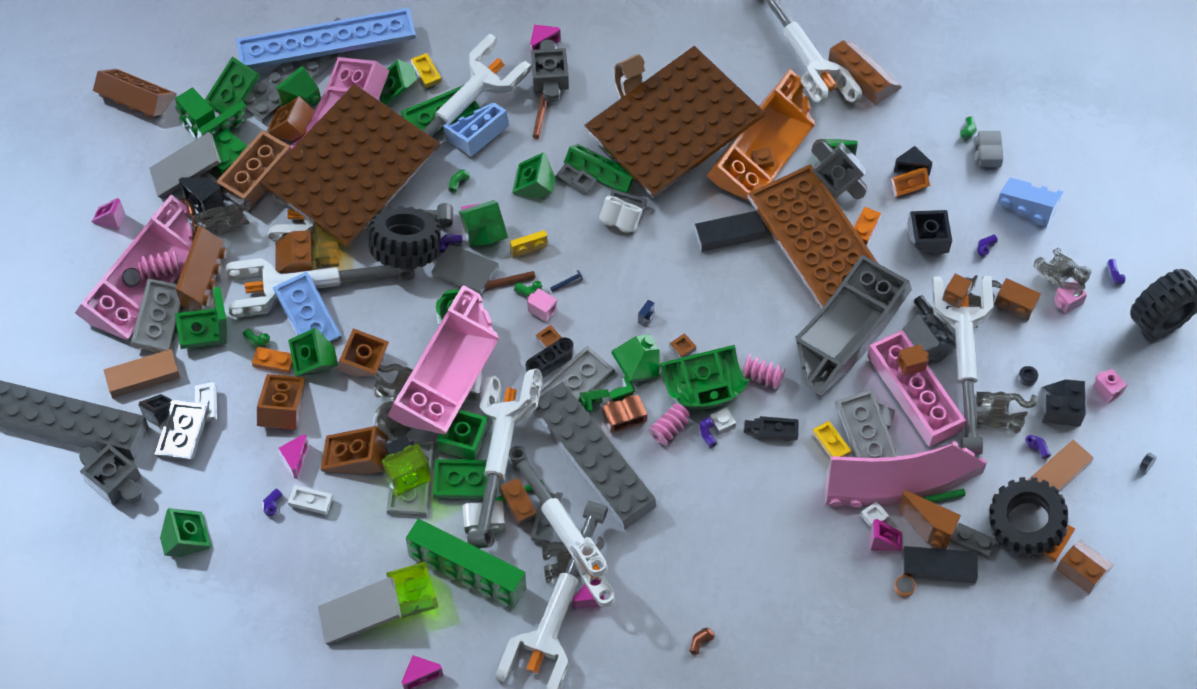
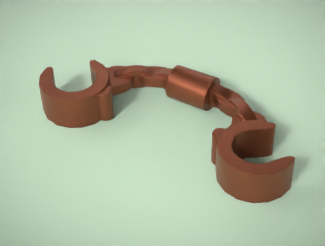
M180 198L178 200L186 205L189 217L192 218L191 230L193 241L197 231V214L189 199Z

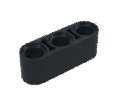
M567 337L560 338L529 358L525 364L526 373L531 369H538L542 374V378L569 362L574 356L573 341Z

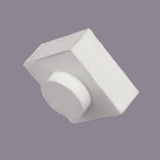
M728 408L717 411L709 417L718 434L736 427V422Z
M877 501L864 509L860 514L870 527H872L874 519H879L882 522L889 519V515Z

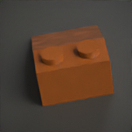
M266 375L257 404V426L296 430L300 417L305 377Z
M377 426L327 435L320 470L322 472L365 475L383 472L386 457L385 445L388 444L389 437Z
M906 490L902 494L897 510L927 544L937 549L948 548L961 517L960 514Z

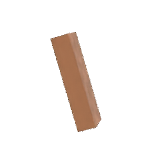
M172 349L103 369L112 398L180 378Z
M1073 439L1031 477L1038 478V482H1042V480L1048 481L1049 487L1055 486L1060 492L1092 463L1094 457Z

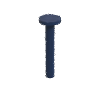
M576 270V275L550 287L551 292L578 278L582 281L583 277L580 271Z

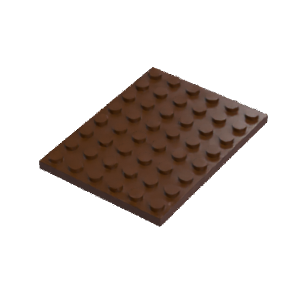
M694 45L586 123L584 129L655 198L765 116V111Z
M353 84L260 184L261 187L349 248L369 226L372 218L391 202L438 150L440 143L356 84Z

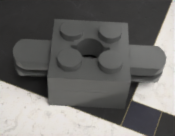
M544 40L540 43V50H531L533 91H543L546 101L556 102L560 98V90L569 89L566 48L556 49L554 41Z
M816 140L811 151L819 161L814 164L813 173L836 197L847 190L854 199L863 198L867 192V185L860 178L865 175V166L843 142L832 148L826 140Z
M110 444L101 452L90 446L82 449L79 458L85 467L80 470V473L90 487L112 505L120 497H123L131 504H135L142 499V488L136 483L141 478V475L135 464Z

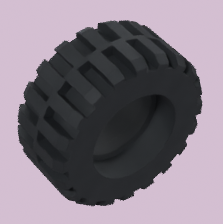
M398 206V208L391 207L388 210L380 211L370 221L369 251L376 261H380L385 266L389 265L390 268H401L403 270H406V268L416 269L417 267L426 266L427 263H432L439 255L441 226L435 216H432L429 212H424L423 209L405 208L404 206Z
M1175 269L1173 272H1168L1163 277L1161 276L1136 298L1130 310L1131 319L1148 338L1160 339V337L1173 333L1197 313V279L1186 269Z
M1020 477L1018 482L1011 480L1008 482L1007 487L1003 485L998 489L999 494H994L989 508L990 526L996 542L999 545H1003L1005 551L1008 553L1013 551L1014 556L1017 557L1025 554L1026 558H1032V555L1037 554L1039 558L1044 556L1045 551L1051 553L1055 550V545L1059 546L1063 542V536H1066L1068 507L1065 504L1063 495L1059 494L1055 486L1049 487L1048 481L1042 480V482H1038L1036 477H1031V480ZM1024 503H1033L1047 511L1048 522L1038 531L1023 532L1011 525L1009 515L1015 507Z

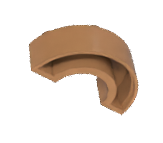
M635 54L617 63L614 67V79L620 98L643 83L642 72L645 71V62L640 54Z

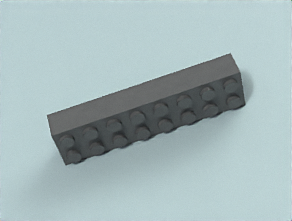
M0 380V427L82 448L90 446L98 452H101L110 444L127 459L135 461L149 428L144 415Z
M563 381L539 397L538 407L533 413L624 529L657 507L653 494Z

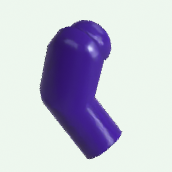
M445 234L440 239L439 252L444 253L447 246L451 243L462 244V235Z
M995 234L979 240L977 252L980 256L989 254V246L998 242Z
M1109 259L1107 266L1113 283L1117 285L1124 284L1126 276L1119 274L1116 260Z
M706 418L700 422L701 437L709 448H713L717 445V441L710 433L709 428H712L714 424L710 418Z
M1028 435L1025 438L1026 445L1038 450L1042 459H1047L1051 456L1043 438L1035 435Z
M277 488L263 500V512L267 516L275 515L277 511L276 501L283 496Z

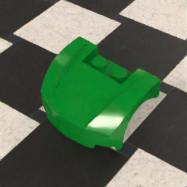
M735 345L660 363L662 378L670 397L675 403L682 405L684 408L696 410L709 409L728 403L746 389L749 379L744 378L740 370Z

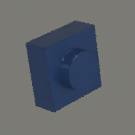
M647 300L638 313L639 324L645 326L648 321L654 318L656 313L654 311V302Z

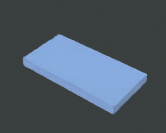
M307 271L273 287V291L297 336L317 328L330 343L342 338Z

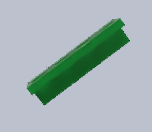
M579 144L569 147L563 162L564 164L567 162L580 172L583 169L598 181L624 193L629 192L632 182L635 181L620 164Z

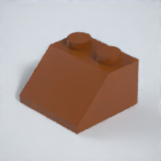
M298 96L276 110L266 132L277 139L287 141L302 138L307 132V125L312 121L314 109Z
M311 230L291 231L276 242L275 271L280 274L313 270V239Z
M353 328L339 359L338 370L355 377L375 376L389 341Z
M1080 540L1062 557L1056 569L1090 594L1114 565Z

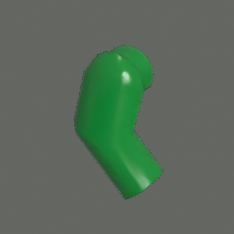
M972 116L965 119L966 127L960 131L962 139L971 138L977 132L974 117Z
M461 169L451 177L448 191L452 193L457 192L459 182L461 180H469L470 173L466 172L465 169Z
M534 281L532 286L529 287L517 283L514 291L529 297L538 288L543 290V285L540 281Z
M249 328L242 333L252 346L265 347L269 344L270 336L267 333L256 336Z

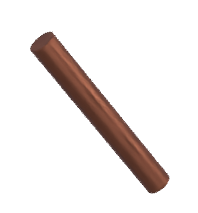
M543 92L541 93L532 136L535 139L540 137L547 103Z
M530 271L491 280L484 290L536 278L535 272Z

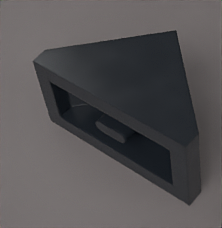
M914 146L896 158L893 172L908 173L924 167L927 168L928 176H930L933 162Z
M159 394L140 401L139 408L146 420L160 427L167 418L171 403L174 400Z

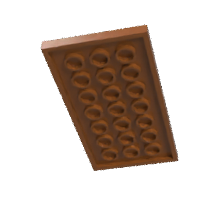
M809 164L749 192L747 197L822 309L861 255L875 262L877 261L825 184L813 173V167Z

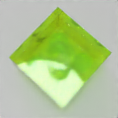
M419 444L407 446L403 451L390 454L382 460L385 479L395 497L431 481L429 463Z
M426 561L386 573L387 578L391 577L394 579L401 617L398 619L438 608Z

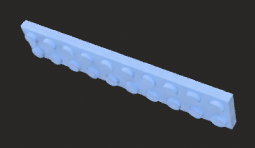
M404 8L238 38L236 43L240 62L254 69L416 39L410 9Z

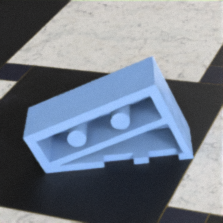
M491 103L474 111V114L467 118H459L458 122L450 126L449 124L443 125L446 140L472 157L509 126V120L505 109L496 103Z
M1010 177L1001 190L997 203L1004 208L1018 213L1022 217L1034 221L1038 225L1047 227L1057 211L1063 191L1058 190L1057 193L1048 191V188L1045 186L1041 188L1033 187L1030 182Z

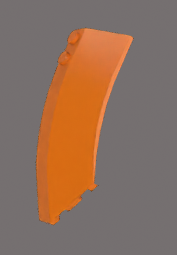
M789 69L759 105L765 111V116L733 139L706 175L719 188L750 201L747 197L748 193L771 183L793 152L815 126L814 119H811L809 113L811 110L810 103L803 90L805 87L801 83V78L794 71ZM770 148L774 166L760 168L753 161L752 151Z

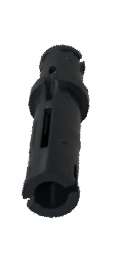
M920 295L915 298L913 303L919 308L922 315L930 316L935 321L934 325L937 330L949 332L955 339V335L947 325L934 315L933 307L925 297Z

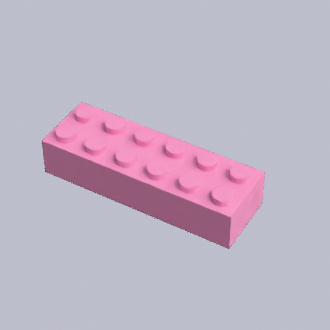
M901 330L871 344L867 357L928 447H931L962 432L966 420L928 365L924 371L903 376L897 362L899 350L913 347L914 345L905 332Z

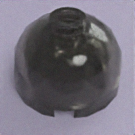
M395 401L385 402L380 405L374 412L373 426H377L389 437L388 441H395L405 436L412 429V427L404 426L387 416Z

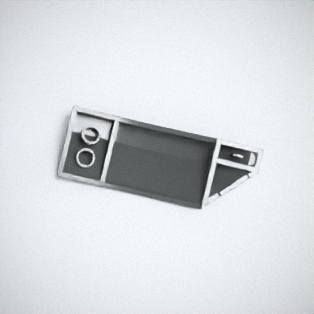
M861 255L828 302L809 324L795 336L806 387L822 396L855 365L885 329L912 291L909 280Z

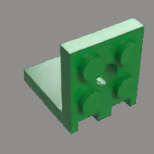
M221 287L213 288V309L175 313L180 349L227 343L226 314ZM195 326H200L202 330L199 332H195L192 330V328Z

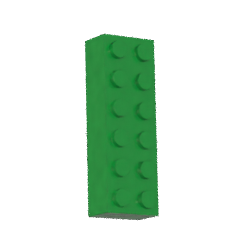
M419 518L405 538L408 555L416 562L422 561L426 563L430 569L434 571L439 570L452 580L457 579L470 589L475 588L479 590L485 597L497 599L505 607L511 606L515 608L527 588L525 571Z

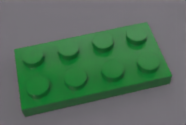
M464 85L401 111V116L423 131L436 118L435 113ZM474 100L450 125L458 122V119L461 117L467 118L473 115L474 111L480 109L476 101ZM443 126L436 133L444 130Z

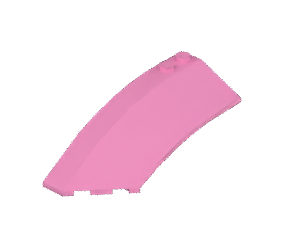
M338 57L326 90L312 115V121L307 125L306 134L353 84H356L378 100L389 70L377 61ZM297 138V139H295V140L293 141V143H292L291 145H289V146H291V149H292L302 138Z
M170 195L120 258L80 304L75 314L96 328L128 340L134 332L149 277L146 274L145 280L141 279L138 286L131 288L123 284L122 274L128 268L139 270L138 261L141 262L142 256L148 261L149 255L156 259L157 253H159L164 258V253L167 252L169 257H171L172 251H175L180 273L176 269L175 274L172 275L170 270H168V275L164 276L161 271L160 277L153 273L151 278L174 283L183 270L193 242L186 205L173 195Z
M464 285L461 287L420 360L387 415L388 417L404 426L446 434L499 340L497 333L493 331L490 316L487 310H484L483 300L479 293Z
M952 441L951 445L935 450L898 457L860 458L831 456L825 482V505L833 507L843 505L860 508L862 506H870L877 501L880 506L900 504L904 490L920 497L944 493L982 474L987 461L983 458H976L975 453L967 448H959L958 443Z

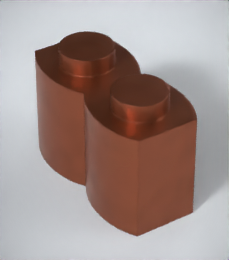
M639 395L626 396L622 401L607 402L602 408V414L610 433L619 432L628 427H634L647 422V412Z

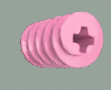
M172 251L171 257L165 252L164 258L157 253L156 259L149 255L148 261L144 256H142L141 262L138 261L142 280H145L146 274L149 278L153 277V273L160 277L161 271L164 276L168 275V270H170L172 275L175 274L176 269L180 273L175 251Z
M749 354L743 368L745 379L751 376V380L756 381L758 378L759 384H763L766 380L767 387L773 383V389H777L783 380L786 368L782 372L780 371V365L773 369V362L766 366L765 359L760 364L759 357L751 361V354Z
M674 403L672 408L667 410V413H664L656 423L651 425L649 433L657 442L666 446L668 445L667 440H673L672 434L678 435V430L682 431L684 429L683 425L687 426L689 424L687 418L690 417V414L682 405Z

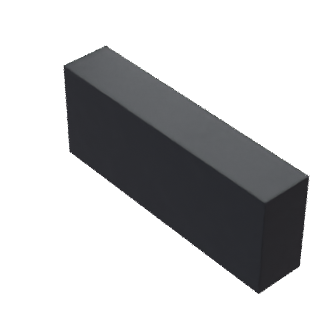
M757 211L694 224V232L701 252L764 239L766 234L763 221Z
M904 546L902 551V576L907 575L913 579L976 584L978 579V552Z

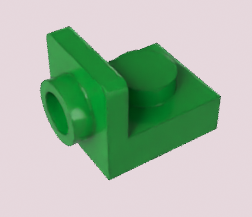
M625 376L622 377L623 387H617L609 392V402L622 401L626 396L633 395L635 392L633 382H629Z
M608 389L579 392L580 397L578 401L587 412L593 411L592 403L602 402V398L609 397Z

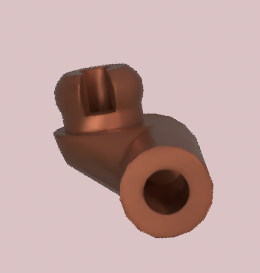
M703 628L695 633L692 637L689 652L698 655L702 642L714 639V631L710 628Z

